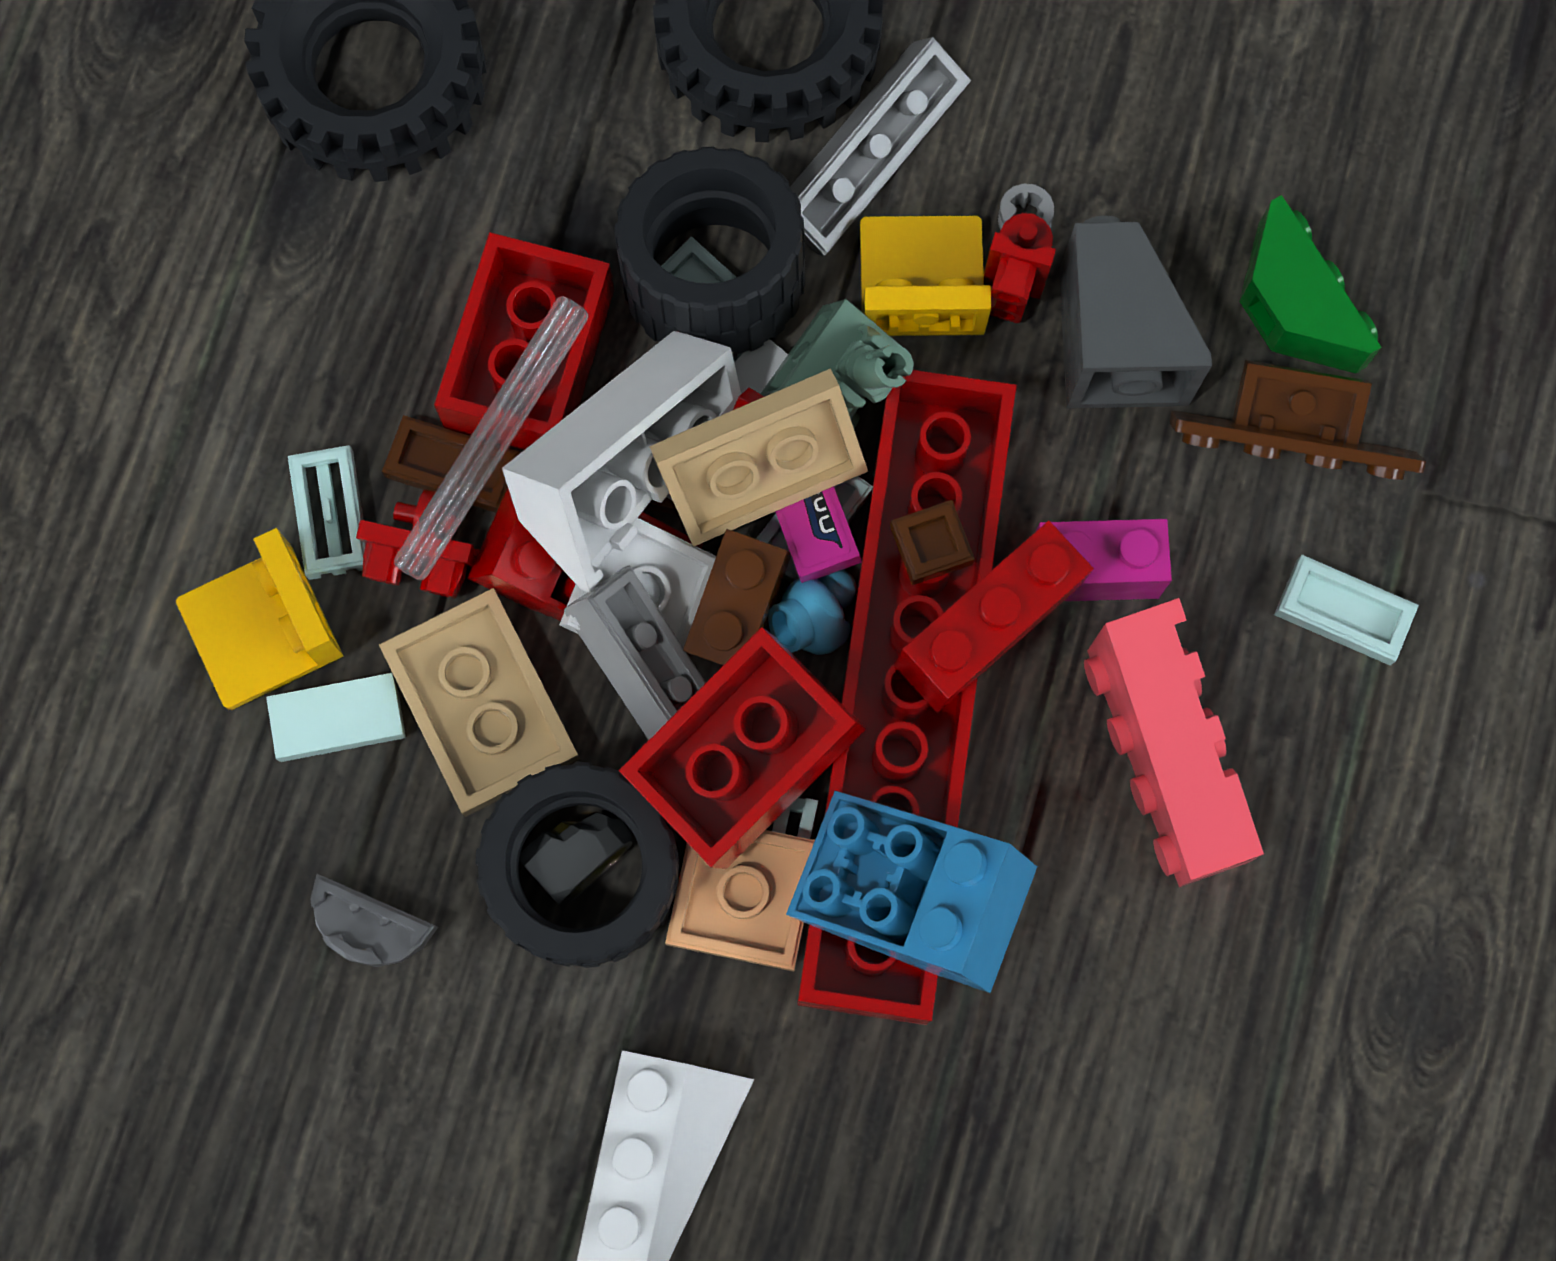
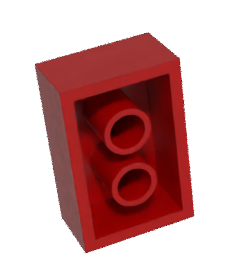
M489 232L434 403L443 427L525 450L578 408L614 294L610 263Z
M761 627L618 771L711 868L727 869L866 728L774 635Z

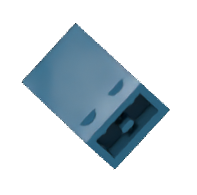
M834 791L786 915L930 973L991 993L1037 866L1010 843Z

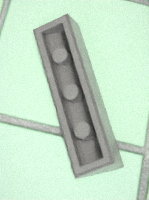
M933 37L915 41L904 51L790 186L792 192L797 194L801 204V216L804 217L805 244L819 255L825 256L970 83L971 80Z
M630 565L624 567L597 585L590 593L581 596L564 609L567 617L571 615L576 618L580 625L578 626L580 630H576L648 740L706 683L687 652L683 651V646Z

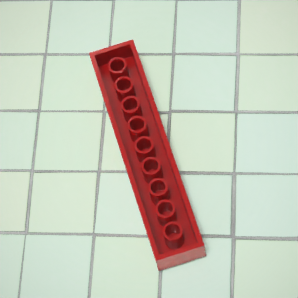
M913 370L911 375L903 377L907 381L897 388H892L885 399L841 704L866 730L832 763L825 814L834 791H838L958 828L977 679L937 713L894 666V663L901 650L992 571L1017 385ZM952 500L974 555V563L968 567L912 586L890 529V523L892 520ZM809 924L797 1006L927 1025L932 1021L938 975Z

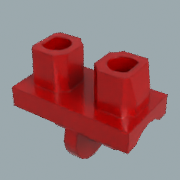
M1031 213L1017 214L1004 223L1000 233L995 232L983 275L984 284L992 286L991 312L989 316L1021 323L1028 298L1032 297L1040 300L1056 251L1055 248H1052L1053 234L1051 228L1043 218Z
M428 489L423 490L417 505L399 501L395 505L393 519L413 524L412 531L360 520L356 536L358 540L366 543L363 554V577L399 586L407 554L427 558L420 590L454 599L457 598L465 580L467 568L473 567L480 550L474 549L472 544L433 536L435 529L455 533L458 527L459 515L439 511L440 494L437 491Z

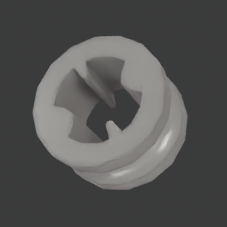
M1024 183L1013 186L1004 194L998 215L1000 230L1004 223L1016 214L1015 206L1019 204L1022 210H1025L1026 204L1036 207V215L1043 218L1051 228V221L1054 216V203L1045 189L1035 184Z

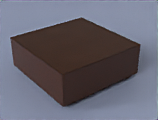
M952 500L892 520L890 523V529L912 586L968 567L974 563V555Z

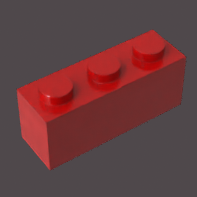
M1048 520L901 650L894 666L932 708L939 713L1074 593L1092 573L1094 568Z

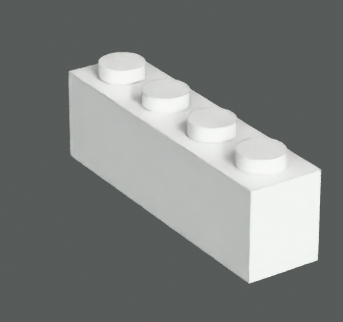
M678 331L671 332L502 467L518 520L581 590L590 593L604 576L598 567L611 550L615 548L623 552L636 536L638 531L633 523L650 501L654 500L662 503L669 494L649 446L733 410L738 396L741 395L731 348Z
M627 1051L621 1052L577 1261L670 1260L754 1079Z

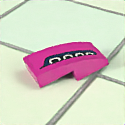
M834 486L775 511L801 583L815 580L862 563Z

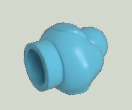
M843 569L801 583L800 578L794 580L785 588L780 603L773 605L769 610L768 623L771 634L791 653L800 649L816 655L835 651L846 642L851 632L850 623L844 619L843 609L853 603L857 594V585L853 576Z

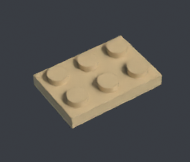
M831 368L649 446L693 547L724 534L726 529H736L868 472L840 386Z
M494 588L379 644L464 817L498 801L504 793H509L518 785L517 782L527 775L537 774L544 771L545 767L561 764V766L569 765L580 759Z

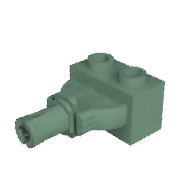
M844 299L821 307L760 394L763 396L770 395L831 368L840 386L853 428L855 429L860 419V415L856 411L866 403L864 399L867 397L873 403L885 399L892 388H897L907 381L903 377L911 375L914 362L911 354L852 303Z

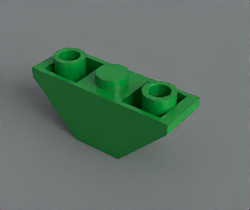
M1282 195L1271 200L1258 224L1239 302L1271 352L1356 374L1365 369L1382 348L1378 343L1376 326L1368 314L1356 309L1345 292V282L1341 272L1332 261L1324 260L1312 242V232L1305 217L1298 210H1291Z

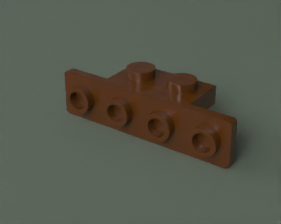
M1245 360L1232 420L1180 411H1172L1170 424L1174 431L1183 433L1182 442L1204 448H1219L1220 439L1245 443L1243 452L1258 457L1280 459L1282 450L1304 453L1306 454V463L1323 468L1342 469L1344 460L1368 464L1367 473L1395 480H1403L1405 471L1424 473L1426 460L1415 451L1359 442L1372 383L1368 380Z

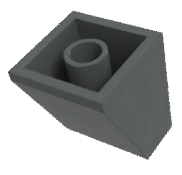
M1096 216L1085 220L1083 223H1075L1059 269L1066 409L1189 406L1212 367L1211 352L1140 223L1121 222L1119 218L1114 216Z

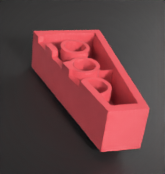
M1177 598L1105 623L1087 650L1090 658L1084 660V669L1096 696L1104 694L1113 717L1107 719V728L1113 746L1119 755L1127 753L1136 777L1130 779V787L1135 803L1142 815L1151 814L1159 838L1153 840V845L1158 862L1165 875L1174 874L1178 886L1182 887L1249 863L1264 855L1238 774L1232 768L1222 770L1219 758L1226 756V737L1219 716L1213 714L1209 708L1202 709L1199 697L1202 695L1200 679L1204 678L1205 674L1197 651L1189 653L1187 649L1181 646L1175 624L1187 620L1180 599Z

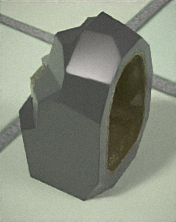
M595 813L580 822L562 821L553 830L542 832L521 852L519 861L558 905L563 908L582 894L633 844L632 832L620 819H612L600 813Z

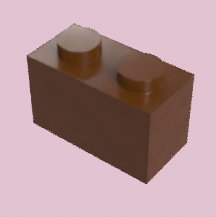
M726 529L683 651L724 665L761 627L765 629L768 623L769 610L777 598L791 553L788 550Z

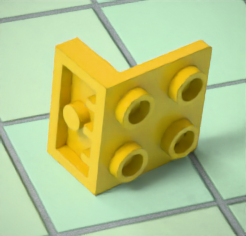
M979 216L863 217L861 219V312L889 336L984 335L991 312L990 285H984L982 220Z
M277 528L253 538L261 558L193 589L176 599L178 609L223 706L228 710L236 709L344 657L292 546Z

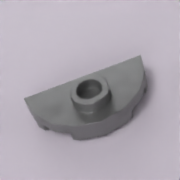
M319 874L316 875L310 898L311 906L314 908L316 926L321 932L326 945L351 962L374 967L401 963L422 950L438 928L433 924Z

